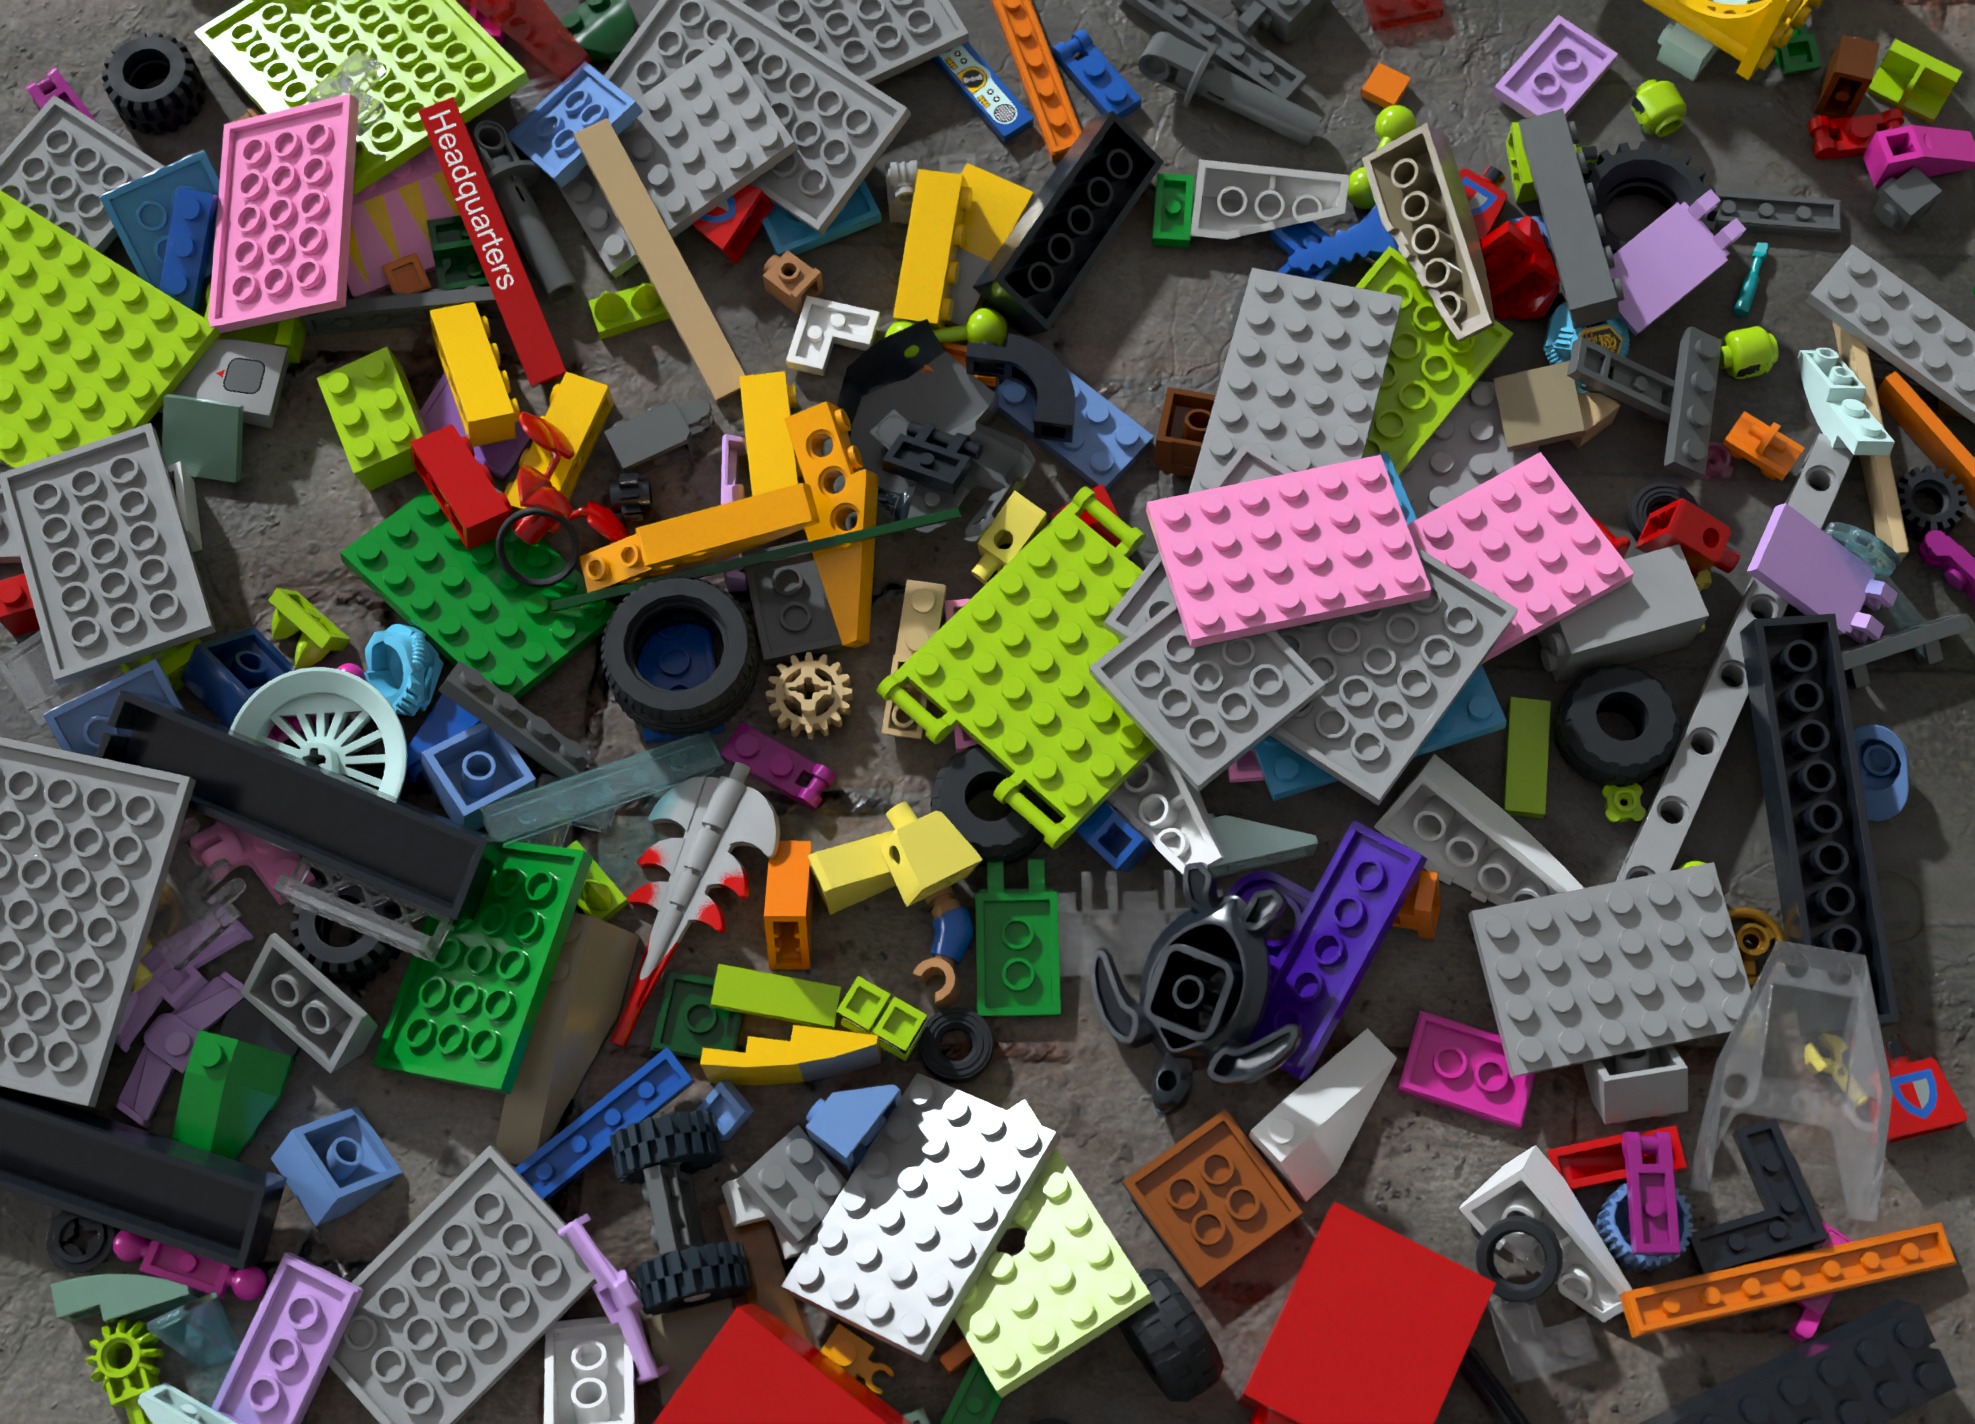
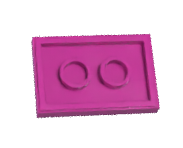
M1420 1010L1397 1092L1519 1131L1522 1128L1536 1073L1511 1078L1500 1035Z

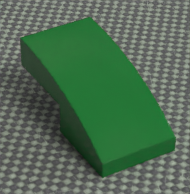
M1805 23L1800 29L1794 26V34L1782 50L1777 47L1775 49L1777 53L1774 58L1782 74L1789 75L1819 70L1821 63L1814 33H1807Z

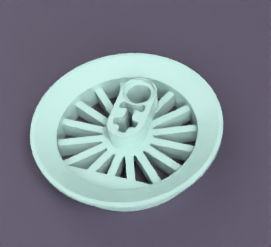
M310 667L282 674L267 682L246 701L230 730L313 764H316L317 760H321L325 756L326 762L320 764V767L342 776L347 775L377 786L379 791L399 798L407 771L408 755L407 743L401 722L394 708L379 690L369 682L349 672L327 667ZM360 713L343 731L348 715ZM329 715H334L329 728ZM310 716H316V729ZM284 717H298L306 738ZM371 719L375 721L379 730L350 743ZM276 724L300 749L267 738L274 725ZM381 740L384 742L385 754L350 756ZM385 763L382 780L346 767V765ZM269 842L270 844L275 845V846H277V847H279V848H281V849H285V848H283V847H280V846H278V845H276V844H273V843Z

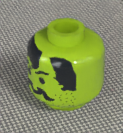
M1653 79L1638 87L1636 90L1637 95L1631 103V110L1644 133L1664 137L1681 127L1687 108L1672 82H1657Z
M1760 326L1728 332L1722 340L1719 367L1722 370L1725 369L1728 375L1735 380L1767 374L1771 370L1773 363H1776L1778 360V345L1775 337L1771 333H1767Z

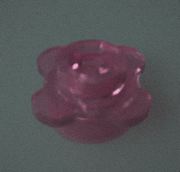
M1718 442L1709 443L1705 476L1699 478L1700 480L1706 481L1710 477L1728 479L1732 475L1734 469L1729 464L1731 453L1725 445ZM1709 460H1714L1715 464H1710Z

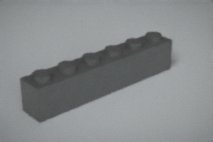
M1563 108L1518 121L1523 148L1573 329L1620 317L1618 302L1624 300L1623 289L1619 277L1611 278L1609 269L1615 268L1614 258L1610 245L1603 247L1600 238L1606 236L1601 214L1593 215L1591 206L1597 205V200L1592 182L1585 184L1582 175L1588 174L1583 151L1575 152L1574 144L1579 143L1575 122L1567 123Z

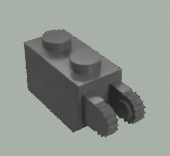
M704 398L695 399L694 402L690 401L679 407L675 400L667 403L655 404L645 413L632 419L620 420L613 424L610 429L604 431L609 449L622 474L638 472L639 479L641 480L691 457L695 448L693 439L705 434L706 431L709 432L710 429L712 430L715 420L713 414H711V403H708V400L706 401Z

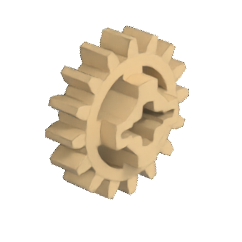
M807 652L805 661L799 662L795 655L790 656L792 665L787 668L779 663L777 668L780 677L770 676L768 679L770 687L774 689L766 691L767 702L772 703L768 707L771 717L779 716L777 723L781 730L791 725L793 737H797L801 730H805L808 739H813L814 731L819 729L824 736H828V725L832 723L840 728L842 720L839 714L850 715L851 713L850 704L846 702L853 700V690L847 688L851 684L848 674L840 675L842 668L839 662L828 666V657L825 654L818 661H813L811 652ZM817 674L824 676L829 681H823ZM807 692H815L812 695V699H805ZM789 710H797L802 717L793 714Z

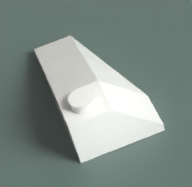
M1368 1028L1284 1099L1248 1135L1249 1141L1261 1157L1305 1203L1337 1174L1397 1059Z

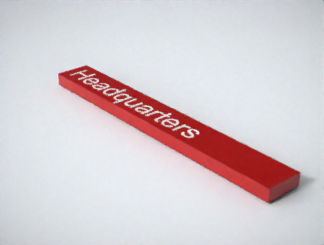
M454 97L418 110L531 387L535 388L564 376L567 370Z

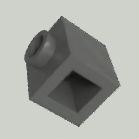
M1914 166L1898 180L1892 177L1881 186L1877 192L1880 198L1872 211L1878 215V218L1884 225L1891 227L1900 235L1932 209L1942 190Z

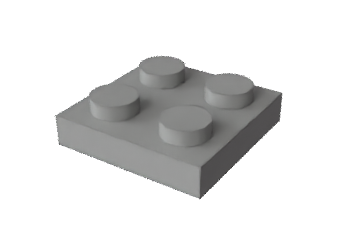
M799 1125L794 1127L736 1180L738 1185L791 1246L798 1243L827 1215L847 1183L846 1179Z

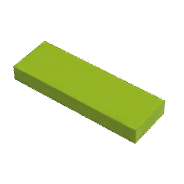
M1510 697L1508 701L1503 810L1508 815L1543 819L1545 816L1551 701Z
M718 964L710 1007L833 1030L841 987Z

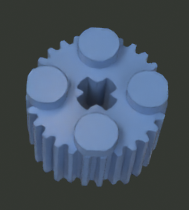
M1623 1184L1605 1200L1606 1202L1601 1206L1602 1212L1598 1214L1596 1219V1229L1599 1236L1603 1237V1242L1607 1246L1608 1251L1613 1254V1259L1620 1260L1621 1267L1624 1266L1626 1270L1638 1273L1645 1269L1647 1272H1651L1655 1268L1658 1270L1666 1266L1687 1250L1686 1247L1689 1245L1687 1239L1692 1237V1233L1688 1230L1693 1227V1224L1688 1221L1692 1218V1214H1689L1688 1210L1691 1204H1685L1686 1196L1678 1194L1680 1189H1675L1680 1253L1678 1255H1632L1627 1184Z

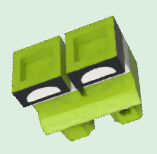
M857 976L836 1011L837 1016L842 1018L841 1025L855 1033L877 1035L881 1048L904 1061L907 1060L927 1027V1015L895 996L891 999V994Z

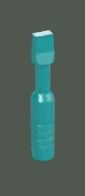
M1757 243L1750 271L1744 277L1733 310L1734 315L1744 318L1748 316L1759 283L1758 274L1762 262H1765L1767 258L1769 243Z

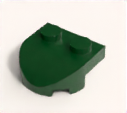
M585 0L575 10L565 15L550 30V33L556 43L576 53L581 64L586 61L592 67H596L595 61L609 58L614 63L640 25L626 0Z

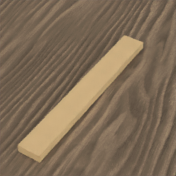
M606 118L574 133V139L715 403L740 391L739 377L746 375L610 121Z
M1833 322L1839 357L1866 387L1862 403L1866 405L1870 413L1883 426L1868 348ZM1859 455L1882 569L1896 568L1909 552L1890 455Z

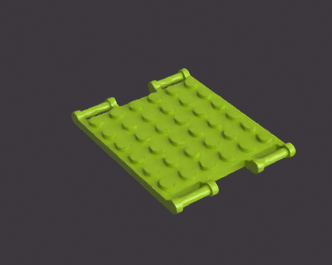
M1087 486L1081 488L1069 505L893 675L883 679L876 691L884 700H892L926 731L925 736L934 744L940 743L959 726L1006 767L1012 775L1004 779L997 786L993 796L1002 804L1008 803L1045 836L1044 841L1052 849H1056L1063 844L1157 749L1151 740L1089 674V667L1123 641L1104 628V621L1143 573L1128 558L1142 545L1146 535L1137 527L1131 528L1100 503L1096 499V493ZM1085 511L1117 536L1121 543L1115 548L1079 517ZM910 683L945 715L942 718L936 719L904 691L903 688ZM1026 785L1056 811L1063 820L1055 824L1019 791Z

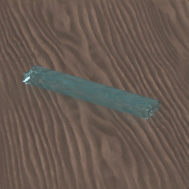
M706 730L703 734L699 735L697 733L695 736H688L480 807V815L489 836L503 841V845L674 787L692 777H701L723 770L724 762L710 732Z

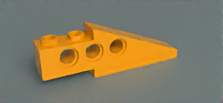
M825 401L784 418L805 484L811 486L820 523L804 528L808 542L875 527L879 477L878 474L867 469L860 471L859 468L863 467V460L858 448L851 444L848 431L851 430V424L846 412L842 408L840 409ZM828 439H832L833 449L829 455L823 457L821 452L822 445ZM844 475L845 486L842 491L835 494L833 488L834 481L839 476ZM856 512L858 517L857 524L853 529L847 530L846 518L850 513ZM875 538L812 552L843 646L858 648L868 644L870 641Z
M799 483L636 528L637 534L582 555L579 559L587 592L589 593L608 587L611 588L715 564L820 523L811 486Z

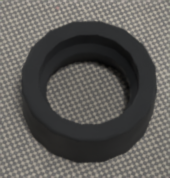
M1510 1216L1496 1222L1481 1236L1476 1249V1268L1479 1275L1495 1282L1496 1285L1493 1293L1510 1302H1528L1543 1296L1558 1281L1563 1267V1250L1556 1234L1544 1222L1530 1216ZM1511 1233H1525L1534 1237L1541 1244L1545 1253V1267L1542 1274L1535 1281L1528 1284H1514L1505 1280L1498 1273L1494 1264V1251L1497 1243L1504 1236Z

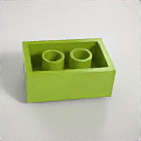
M388 347L317 378L353 474L369 492L416 471L412 465L410 442L428 435L427 427L403 367Z

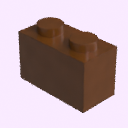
M1842 35L1821 77L1814 114L1831 118L1853 117L1873 80L1880 43L1868 41L1861 37Z

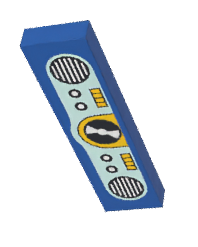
M969 42L931 58L1004 144L1034 125V117Z

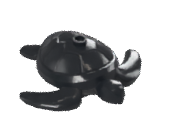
M1204 862L1185 865L1183 890L1185 901L1190 910L1178 916L1169 924L1152 945L1142 971L1140 1004L1137 1005L1129 996L1119 976L1112 955L1107 949L1099 948L1094 952L1089 968L1091 991L1098 1014L1111 1036L1128 1048L1137 1049L1153 1042L1156 1049L1164 1057L1163 1063L1154 1071L1151 1083L1156 1112L1162 1116L1176 1114L1186 1106L1192 1093L1193 1071L1208 1069L1207 1075L1216 1085L1234 1087L1253 1083L1279 1068L1298 1049L1303 1038L1301 1026L1287 1024L1250 1044L1264 1019L1271 993L1272 969L1264 935L1284 912L1287 906V899L1278 889L1257 891L1253 894L1248 905L1239 896L1218 897L1216 876Z

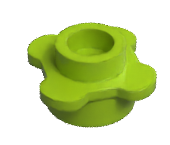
M1637 783L1618 787L1616 785H1606L1602 790V796L1606 799L1605 817L1613 823L1627 822L1631 819L1635 822L1641 821L1646 814L1645 808L1641 806L1640 796L1643 793L1642 787ZM1620 800H1626L1627 805H1621Z

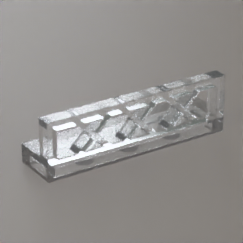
M302 856L292 877L281 874L273 888L286 902L432 963L454 921L453 918ZM313 867L325 873L329 886L316 889L304 884L303 881L310 868ZM332 876L337 877L342 881L334 883ZM356 885L362 888L366 901L354 905L340 899L337 891ZM370 892H373L380 896L371 898ZM392 900L399 903L403 917L390 920L378 915L375 906ZM406 907L414 909L416 912L408 914ZM426 916L440 920L432 937L414 930L412 922Z

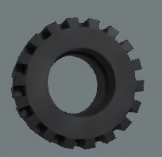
M153 32L152 36L141 33L138 34L137 39L131 40L129 37L123 41L124 45L122 47L116 46L111 51L113 57L106 58L104 62L106 69L102 70L101 78L104 81L103 87L121 119L125 120L127 126L133 130L138 128L140 133L148 134L153 130L155 135H163L164 130L169 129L171 133L178 130L177 126L181 124L187 126L191 123L190 117L192 115L198 116L201 111L199 104L205 103L206 95L204 91L206 90V85L191 53L182 42L178 43L176 38L171 35L164 38L162 33ZM166 78L164 82L154 88L143 89L151 81Z
M339 873L329 875L330 882L325 884L320 879L314 883V886L317 888L314 892L310 894L306 890L301 895L304 901L303 906L295 905L293 915L298 921L291 922V932L296 936L292 939L295 948L301 953L300 955L333 983L342 984V981L345 980L349 985H359L360 977L370 982L376 979L374 972L380 969L385 973L391 968L387 964L390 958L397 960L401 954L396 947L397 944H404L405 934L401 931V928L405 927L404 918L399 913L401 910L386 890L350 875H347L346 879H343ZM353 911L368 913V927L364 935L357 942L346 947L330 946L329 933L338 918Z

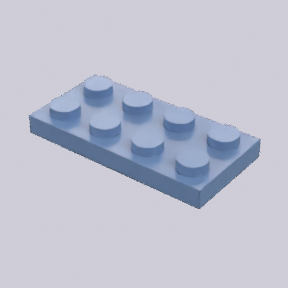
M1067 368L1066 370L1073 383L1076 402L1072 443L1034 438L1035 400L1024 386L1015 381L1005 379L999 385L997 412L1092 487L1103 484L1106 491H1108L1153 444L1154 436Z

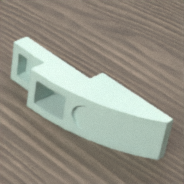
M1817 348L1816 351L1800 350L1798 362L1804 390L1816 422L1822 433L1830 440L1832 448H1848L1853 455H1890L1895 441L1870 413L1866 405L1862 403L1866 387L1839 357V354L1829 348Z

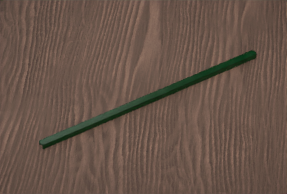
M958 508L916 516L893 523L551 601L553 611H560L629 595L633 591H638L639 587L646 586L647 583L657 582L656 580H665L667 577H672V579L682 576V578L692 577L694 580L695 578L708 577L962 518Z

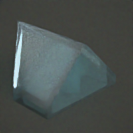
M216 1291L182 1305L146 1324L147 1330L203 1371L235 1357L240 1348Z

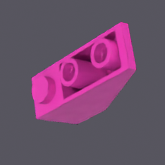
M1909 125L1876 132L1862 157L1874 188L1881 187L1892 177L1898 180L1914 166L1927 177L1975 168V142L1970 131Z

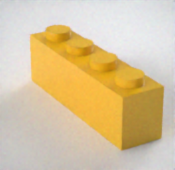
M918 169L893 313L895 321L908 320L918 323L928 319L931 328L938 329L944 328L945 321L950 322L952 319L954 301L950 298L952 284H957L959 279L960 262L956 261L958 247H963L965 243L966 225L962 224L964 210H970L973 196L972 188L968 187L969 184L963 174Z
M475 302L430 310L432 338L465 434L472 446L476 447L516 438L515 422L519 421L520 410L516 398L509 399L508 393H511L507 372L505 370L499 371L498 366L501 365L498 347L496 343H489L488 338H491V332L487 317H480Z
M785 371L740 376L752 496L799 484L798 477H803L784 420V418L791 416L790 408H798L795 385H787Z
M566 372L561 384L557 383L551 392L550 407L546 415L540 418L550 422L562 431L573 447L574 456L570 460L561 456L550 479L552 486L560 491L569 501L614 402L608 385ZM533 441L530 449L526 448L523 451L519 462V469L523 465H528L545 474L552 460L550 451L545 450ZM517 475L514 482H509L504 492L511 504L513 513L526 508L520 506Z

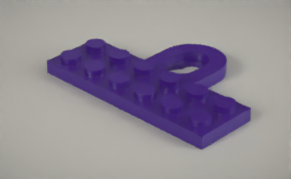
M1353 820L1313 893L1287 878L1270 871L1250 873L1232 886L1227 896H1239L1247 905L1253 894L1257 891L1278 889L1287 899V903L1292 906L1296 919L1293 930L1282 940L1273 941L1265 937L1271 965L1273 966L1271 993L1264 1019L1250 1044L1287 1024L1301 1026L1303 1033L1301 1043L1298 1049L1280 1068L1303 1081L1308 1079L1428 859Z

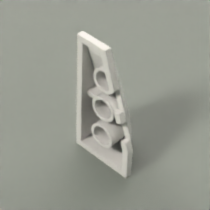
M1199 159L1190 235L1232 239L1344 214L1350 175Z
M1158 748L1106 799L1155 845V848L1182 874L1186 864L1204 862L1210 868L1224 859L1200 791L1197 792Z
M1536 1145L1501 1167L1460 1206L1459 1210L1481 1236L1493 1224L1510 1216H1530L1544 1222L1556 1234L1563 1250V1267L1558 1281L1555 1283L1558 1285L1559 1292L1603 1323L1624 1311L1619 1295L1633 1289L1563 1176ZM1511 1233L1504 1236L1497 1243L1496 1249L1500 1251L1503 1247L1523 1261L1522 1267L1534 1274L1538 1271L1542 1274L1545 1267V1253L1541 1244L1534 1237L1525 1233Z

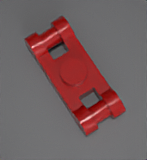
M1894 108L1882 114L1834 119H1830L1827 116H1818L1811 119L1807 127L1810 136L1815 138L1816 143L1813 145L1815 157L1819 160L1862 156L1876 132L1902 127L1905 120L1901 109ZM1830 136H1836L1837 141Z

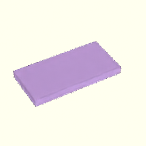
M291 1252L284 1253L211 1409L237 1424H301L364 1289Z

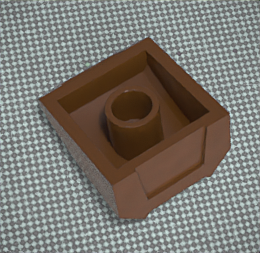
M1171 387L1167 388L1153 462L1166 475L1177 474L1193 477L1216 395Z

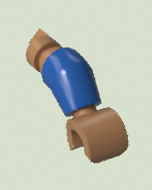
M951 886L924 898L928 907H934L931 911L934 918L932 927L935 931L931 955L935 958L924 960L917 965L912 973L917 981L926 983L934 975L946 977L943 988L935 993V1004L939 1009L949 1008L960 996L961 984L959 977L953 969V965L960 964L974 936L970 913L967 908L961 907L957 899H952L955 893Z

